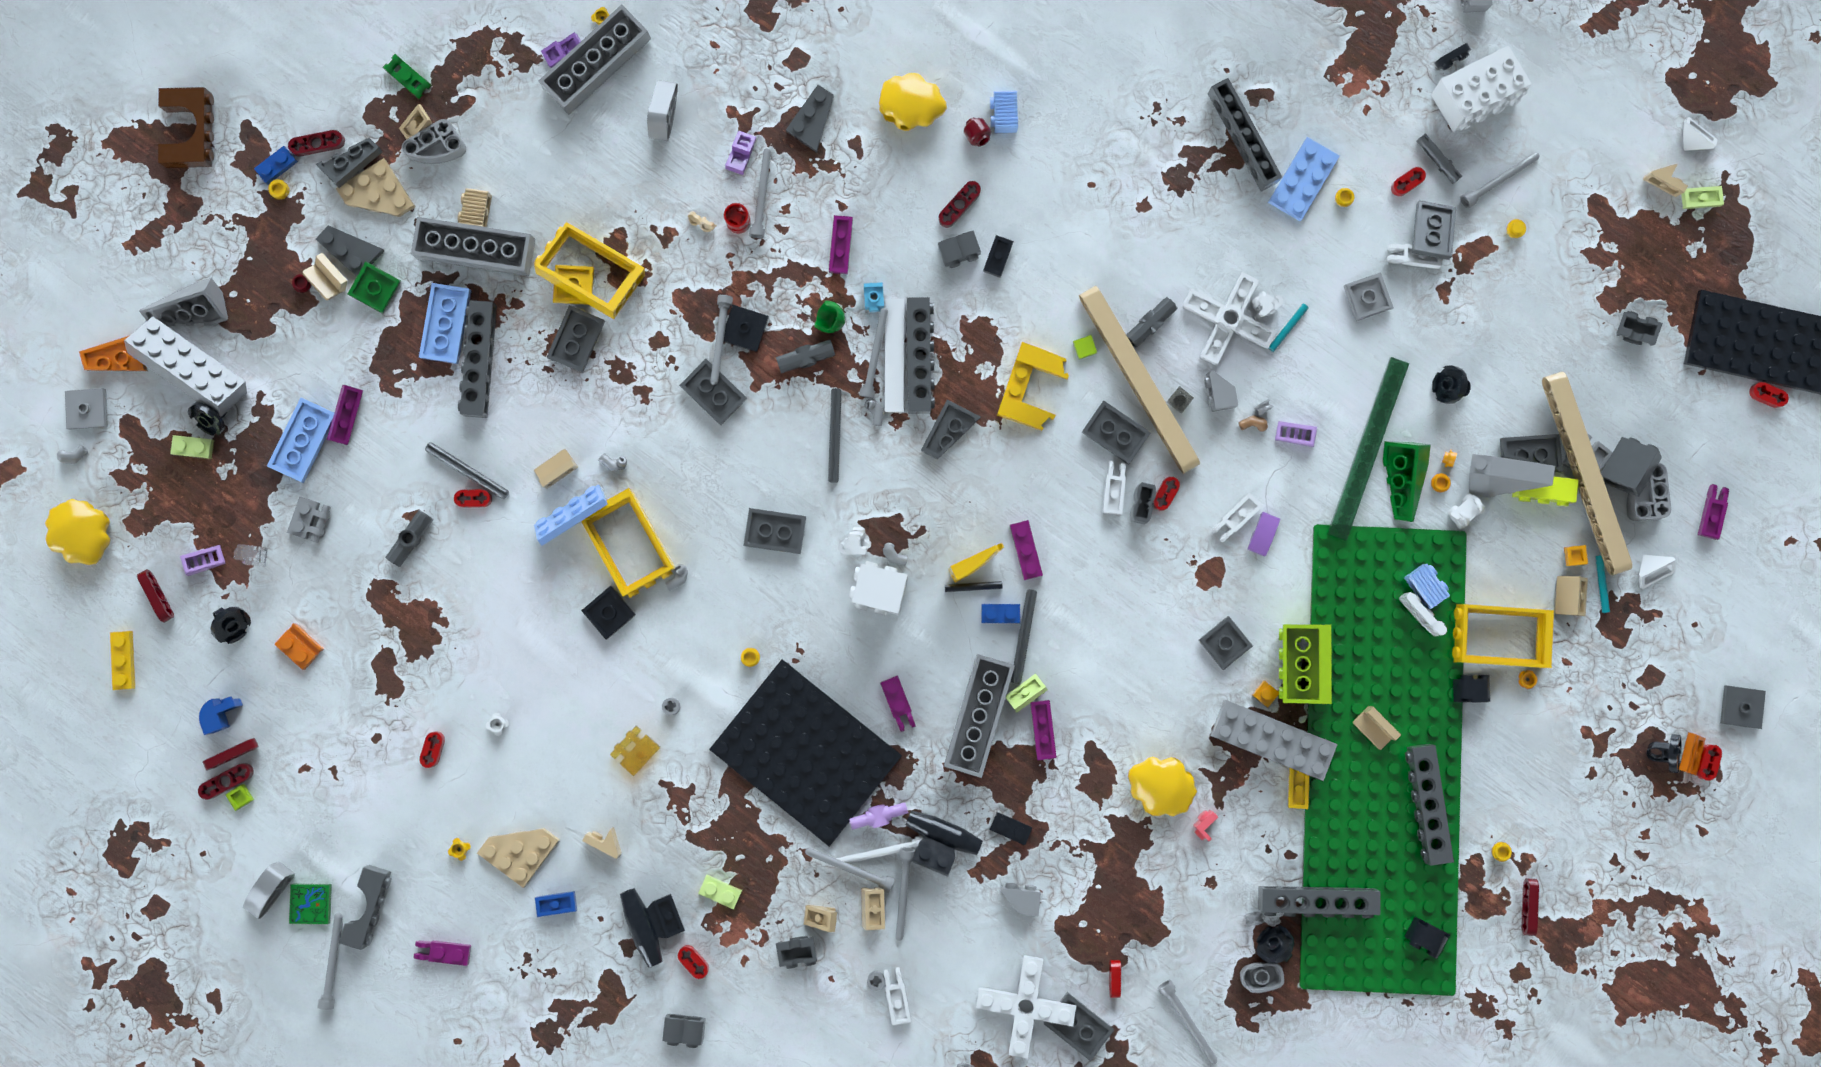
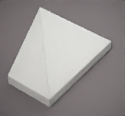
M1690 117L1685 119L1683 124L1684 151L1713 149L1716 146L1717 139Z
M1643 555L1639 573L1640 588L1643 590L1675 573V559L1673 557Z

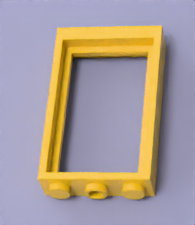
M568 222L563 227L560 226L557 229L555 238L546 244L544 253L541 256L539 255L534 262L537 275L612 319H615L645 277L644 267ZM569 237L630 272L608 303L547 268Z
M627 488L609 498L606 506L581 522L622 596L632 598L640 593L639 590L646 587L648 589L654 586L657 579L661 577L666 579L673 575L672 571L675 570V566L633 490ZM630 503L664 564L661 568L629 586L625 583L593 525L595 521Z
M1456 604L1454 610L1456 623L1453 630L1455 646L1452 650L1454 662L1552 668L1554 610ZM1468 613L1537 617L1535 660L1467 655Z

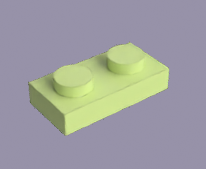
M1722 186L1687 188L1681 194L1683 209L1720 207L1724 205Z
M173 435L170 454L212 459L214 440Z
M1034 674L1008 693L1005 698L1013 709L1019 712L1048 689L1039 677Z
M706 875L698 894L734 909L742 890Z

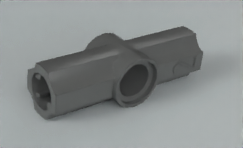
M1168 297L1163 299L1153 310L1147 312L1139 320V323L1126 334L1132 346L1137 348L1150 334L1153 335L1164 324L1163 322L1178 309Z
M827 340L812 346H801L793 352L776 357L782 374L797 368L802 369L813 366L818 361L835 356L831 340Z
M418 510L406 529L399 533L398 540L385 558L401 567L413 548L420 544L421 537L434 519ZM411 533L413 540L408 544L406 537Z

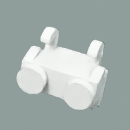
M1264 291L1251 302L1252 307L1257 312L1254 319L1259 322L1265 316L1271 315L1283 304L1282 297L1276 295L1274 299Z
M1471 493L1463 498L1462 505L1459 507L1453 506L1447 513L1456 523L1459 530H1463L1470 521L1485 511V506L1481 500Z
M855 527L853 532H849V537L845 538L839 546V551L842 554H866L867 548L871 547V541L865 539L864 528Z

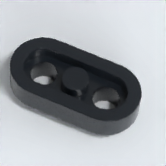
M1465 43L1439 58L1434 64L1438 70L1443 69L1444 71L1450 68L1457 59L1460 62L1470 55L1468 52L1471 51L1468 43Z

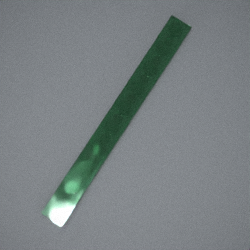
M1393 357L1389 358L1327 532L1330 536L1344 541L1348 539L1409 366L1407 362Z

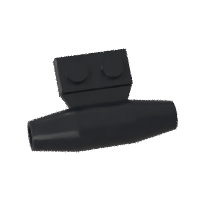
M916 811L910 812L905 824L925 837L919 842L912 862L947 877L955 860V850L977 855L983 840L962 827L936 816Z
M635 888L620 893L626 923L635 946L647 967L649 968L663 962L658 938H669L685 931L672 895L668 894L654 900L646 908Z

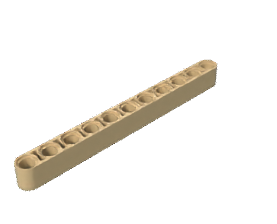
M1094 286L1080 294L1079 299L1179 470L1184 474L1200 465L1199 458L1099 288Z
M1562 371L1543 377L1542 386L1574 478L1578 479V490L1606 570L1612 576L1631 570L1632 561L1568 377Z

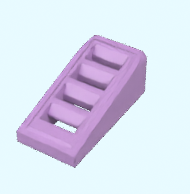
M1278 421L1275 440L1314 447L1317 427ZM1283 427H1287L1286 437H1282ZM1291 428L1295 429L1293 439L1290 438ZM1299 429L1303 430L1301 440L1297 439ZM1307 431H1310L1309 441H1305Z
M220 545L180 556L187 576L226 564ZM216 551L219 561H214L212 552ZM206 554H208L211 563L207 564L205 559ZM198 557H201L203 563L201 566H199ZM193 559L195 568L191 567L189 560Z

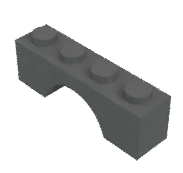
M372 865L363 867L357 887L362 890L366 897V910L359 920L344 924L339 940L340 944L359 950L371 944L373 927L379 921V915L377 914L379 908H382L384 905L385 890L391 884V871Z

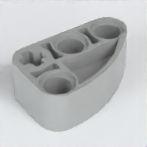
M657 81L647 115L648 137L651 139L669 141L678 92V84L675 82Z
M441 119L405 140L402 144V150L413 161L440 164L463 156L466 152V146L452 124L446 119ZM429 137H433L430 143H426ZM459 143L456 149H452L453 144ZM412 147H416L414 153H410Z
M1662 463L1657 465L1655 469L1657 472L1656 477L1653 474L1651 475L1639 497L1628 493L1627 516L1632 521L1656 520L1670 515L1671 501L1667 468ZM1655 487L1659 491L1658 496L1654 492ZM1638 507L1642 511L1641 516H1639L1637 513Z
M281 862L268 866L250 890L243 908L257 919L262 918L293 879L295 873Z

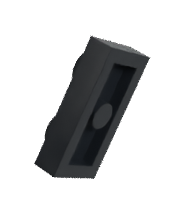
M996 235L983 272L1001 278L1014 241Z
M996 812L989 830L1022 845H1026L1033 827L1000 812Z

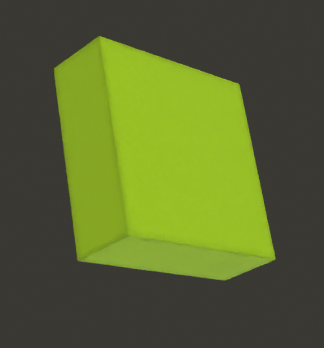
M1092 335L1073 341L1079 360L1097 354Z
M241 784L225 794L235 811L254 800L245 784Z

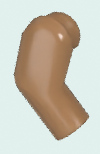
M1255 415L1238 422L1242 431L1251 426L1257 427L1261 432L1266 431L1268 428L1267 420Z

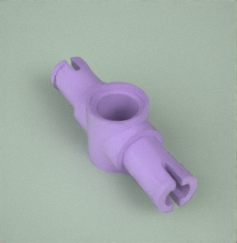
M905 802L890 807L881 804L868 808V811L865 812L866 814L850 818L849 820L852 830L867 825L877 828L889 824V821L894 817L907 814L908 810Z

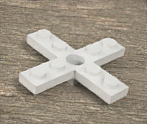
M1242 272L1225 305L1193 289L1190 290L1182 307L1216 324L1199 358L1217 366L1233 333L1266 349L1269 348L1277 331L1244 315V310L1259 280ZM1226 312L1235 315V324H1228L1224 320Z
M1024 955L1018 994L979 988L976 1008L1015 1016L1009 1055L1028 1059L1034 1019L1072 1027L1074 1024L1076 1005L1038 998L1043 959ZM1022 1000H1029L1033 1003V1010L1031 1012H1023L1019 1007V1003Z

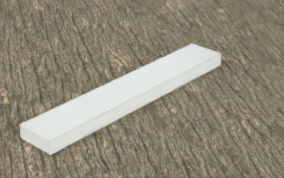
M885 299V308L888 310L885 323V413H904V299Z

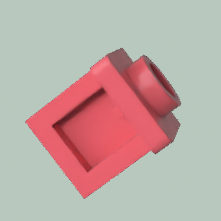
M1205 810L1198 816L1199 820L1193 826L1197 829L1195 834L1201 840H1212L1204 830L1218 816L1211 810L1208 812Z

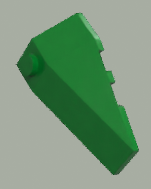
M1384 441L1383 464L1387 470L1388 478L1386 480L1387 484L1390 485V500L1394 519L1414 522L1429 465L1430 444Z

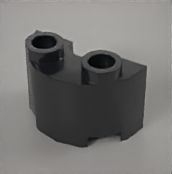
M1461 675V679H1453L1454 702H1490V675H1478V679H1473V675Z
M1415 916L1404 937L1410 940V945L1419 950L1421 946L1427 949L1426 953L1437 959L1441 955L1450 934Z

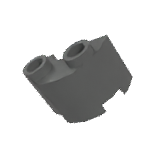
M1624 312L1617 330V336L1622 335L1624 336V341L1636 345H1642V342L1648 343L1650 346L1655 345L1663 323L1658 322L1653 317L1641 319L1636 312Z
M808 936L790 938V941L776 943L780 967L786 966V969L798 967L797 963H805V966H811L817 962L813 936L809 938Z

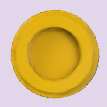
M276 179L269 184L268 191L274 198L282 200L289 195L290 188L283 180Z

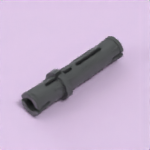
M1426 133L1416 141L1439 167L1438 170L1443 172L1452 184L1462 177L1452 165L1453 162L1444 156Z

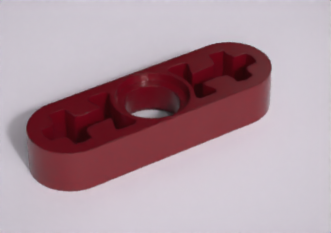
M337 130L294 137L288 142V149L298 157L336 150L344 146L345 137ZM334 136L339 138L336 140V143L330 141L334 139ZM315 139H321V145L318 148H313L312 142ZM297 143L302 145L298 151L294 148L297 147Z
M976 181L967 182L939 214L941 226L945 228L952 227L975 202L981 192L979 183ZM968 187H970V188L976 187V190H975L976 194H974V193L972 192V193L968 196V199L970 200V201H968L967 198L965 197V196L968 194V192H969V188H968ZM956 200H963L965 207L957 209L954 203ZM951 207L955 213L951 215V221L947 220L944 222L943 215L948 216L951 213V209H949Z
M146 569L137 574V579L158 619L165 623L174 618V613L153 573Z
M252 738L212 756L202 763L206 771L253 751L259 746L256 739Z
M242 763L202 783L198 788V795L205 800L221 795L249 780L254 774L253 767L248 763ZM242 769L247 770L245 776L235 777L234 775L240 773ZM224 776L230 778V785L228 787L223 786L221 783V779ZM216 785V789L211 790L208 794L205 793L208 787Z
M1525 878L1523 882L1521 929L1523 935L1536 936L1538 930L1539 882L1537 879Z

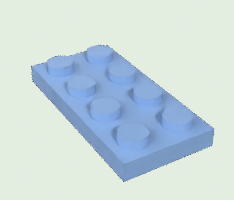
M1307 137L1268 203L1301 221L1334 167L1339 155Z
M432 283L419 358L459 364L467 318L466 308L469 306L471 289Z
M300 398L267 467L304 483L329 433L334 412L304 398Z
M598 484L588 488L583 495L572 498L564 507H558L548 517L539 519L534 527L537 540L541 546L606 506L608 503L601 486Z

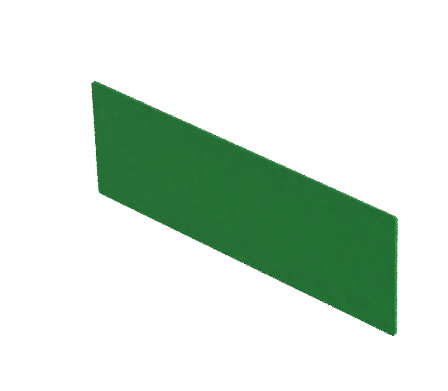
M1316 524L1313 527L1310 625H1331L1332 704L1308 703L1307 732L1336 743L1337 747L1324 781L1309 776L1308 809H1305L1302 887L1375 888L1380 891V915H1374V918H1363L1362 915L1346 918L1342 917V914H1335V917H1323V914H1315V917H1305L1301 914L1299 985L1302 989L1454 996L1456 993L1463 702H1454L1453 679H1461L1464 663L1454 662L1452 650L1455 646V639L1453 637L1456 623L1454 610L1456 604H1465L1467 543L1465 531ZM1422 564L1432 565L1437 571L1436 577L1449 588L1447 592L1450 596L1430 609L1434 614L1433 617L1437 621H1442L1447 628L1446 634L1441 636L1431 635L1399 600V597L1404 593H1414L1404 577ZM1368 706L1374 707L1401 734L1397 740H1390L1381 750L1353 724V721ZM1424 744L1436 745L1454 859L1452 863L1428 865L1421 858L1420 850L1422 849V843L1417 835L1419 824L1414 816L1416 804L1411 797L1413 785L1408 778L1410 766L1405 758L1407 747ZM1424 761L1419 763V769L1422 771L1425 768ZM1427 780L1422 783L1423 790L1428 788ZM1430 799L1425 802L1426 809L1431 807ZM1433 819L1428 822L1429 829L1434 827L1435 822ZM1437 839L1432 840V848H1435L1437 846ZM1318 898L1315 901L1316 907H1320L1323 904L1322 898ZM1341 898L1335 901V907L1342 905ZM1361 898L1355 901V908L1361 906ZM1415 916L1450 934L1441 955L1437 959L1426 953L1427 949L1421 946L1420 950L1409 944L1410 940L1404 937Z

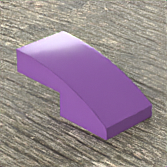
M574 32L562 41H555L541 50L549 67H554L581 40Z
M738 131L732 144V151L725 164L726 170L741 175L744 174L755 145L756 136Z
M1262 512L1247 549L1265 557L1275 536L1280 518Z

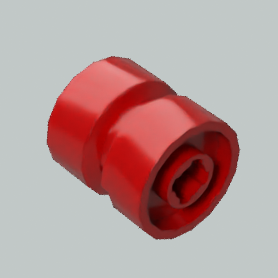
M732 203L726 207L724 220L729 230L736 234L746 232L751 224L746 207L740 203Z

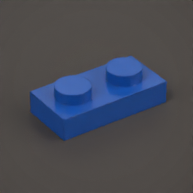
M282 146L254 169L262 180L269 185L298 161L287 147Z
M981 604V623H1020V604Z
M575 891L535 897L537 917L577 911Z

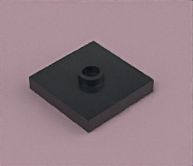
M732 304L725 326L723 342L758 353L769 316Z
M609 586L581 610L606 640L636 616L634 611L612 586Z

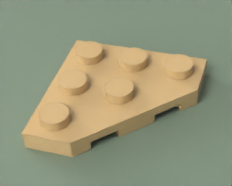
M384 158L351 178L342 187L336 188L344 203L351 207L387 213L397 217H401L416 207Z
M545 828L488 837L477 854L524 888L560 839Z

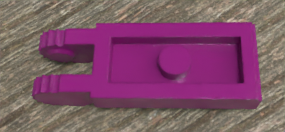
M1712 484L1707 492L1698 535L1719 540L1728 507L1729 488L1722 487L1717 500L1718 486Z
M898 675L880 682L900 731H905L904 724L900 719V716L907 714L910 726L912 728L916 727L911 714L912 710Z
M434 940L431 942H415L416 947L430 948L429 954L414 953V959L463 966L469 965L471 945Z

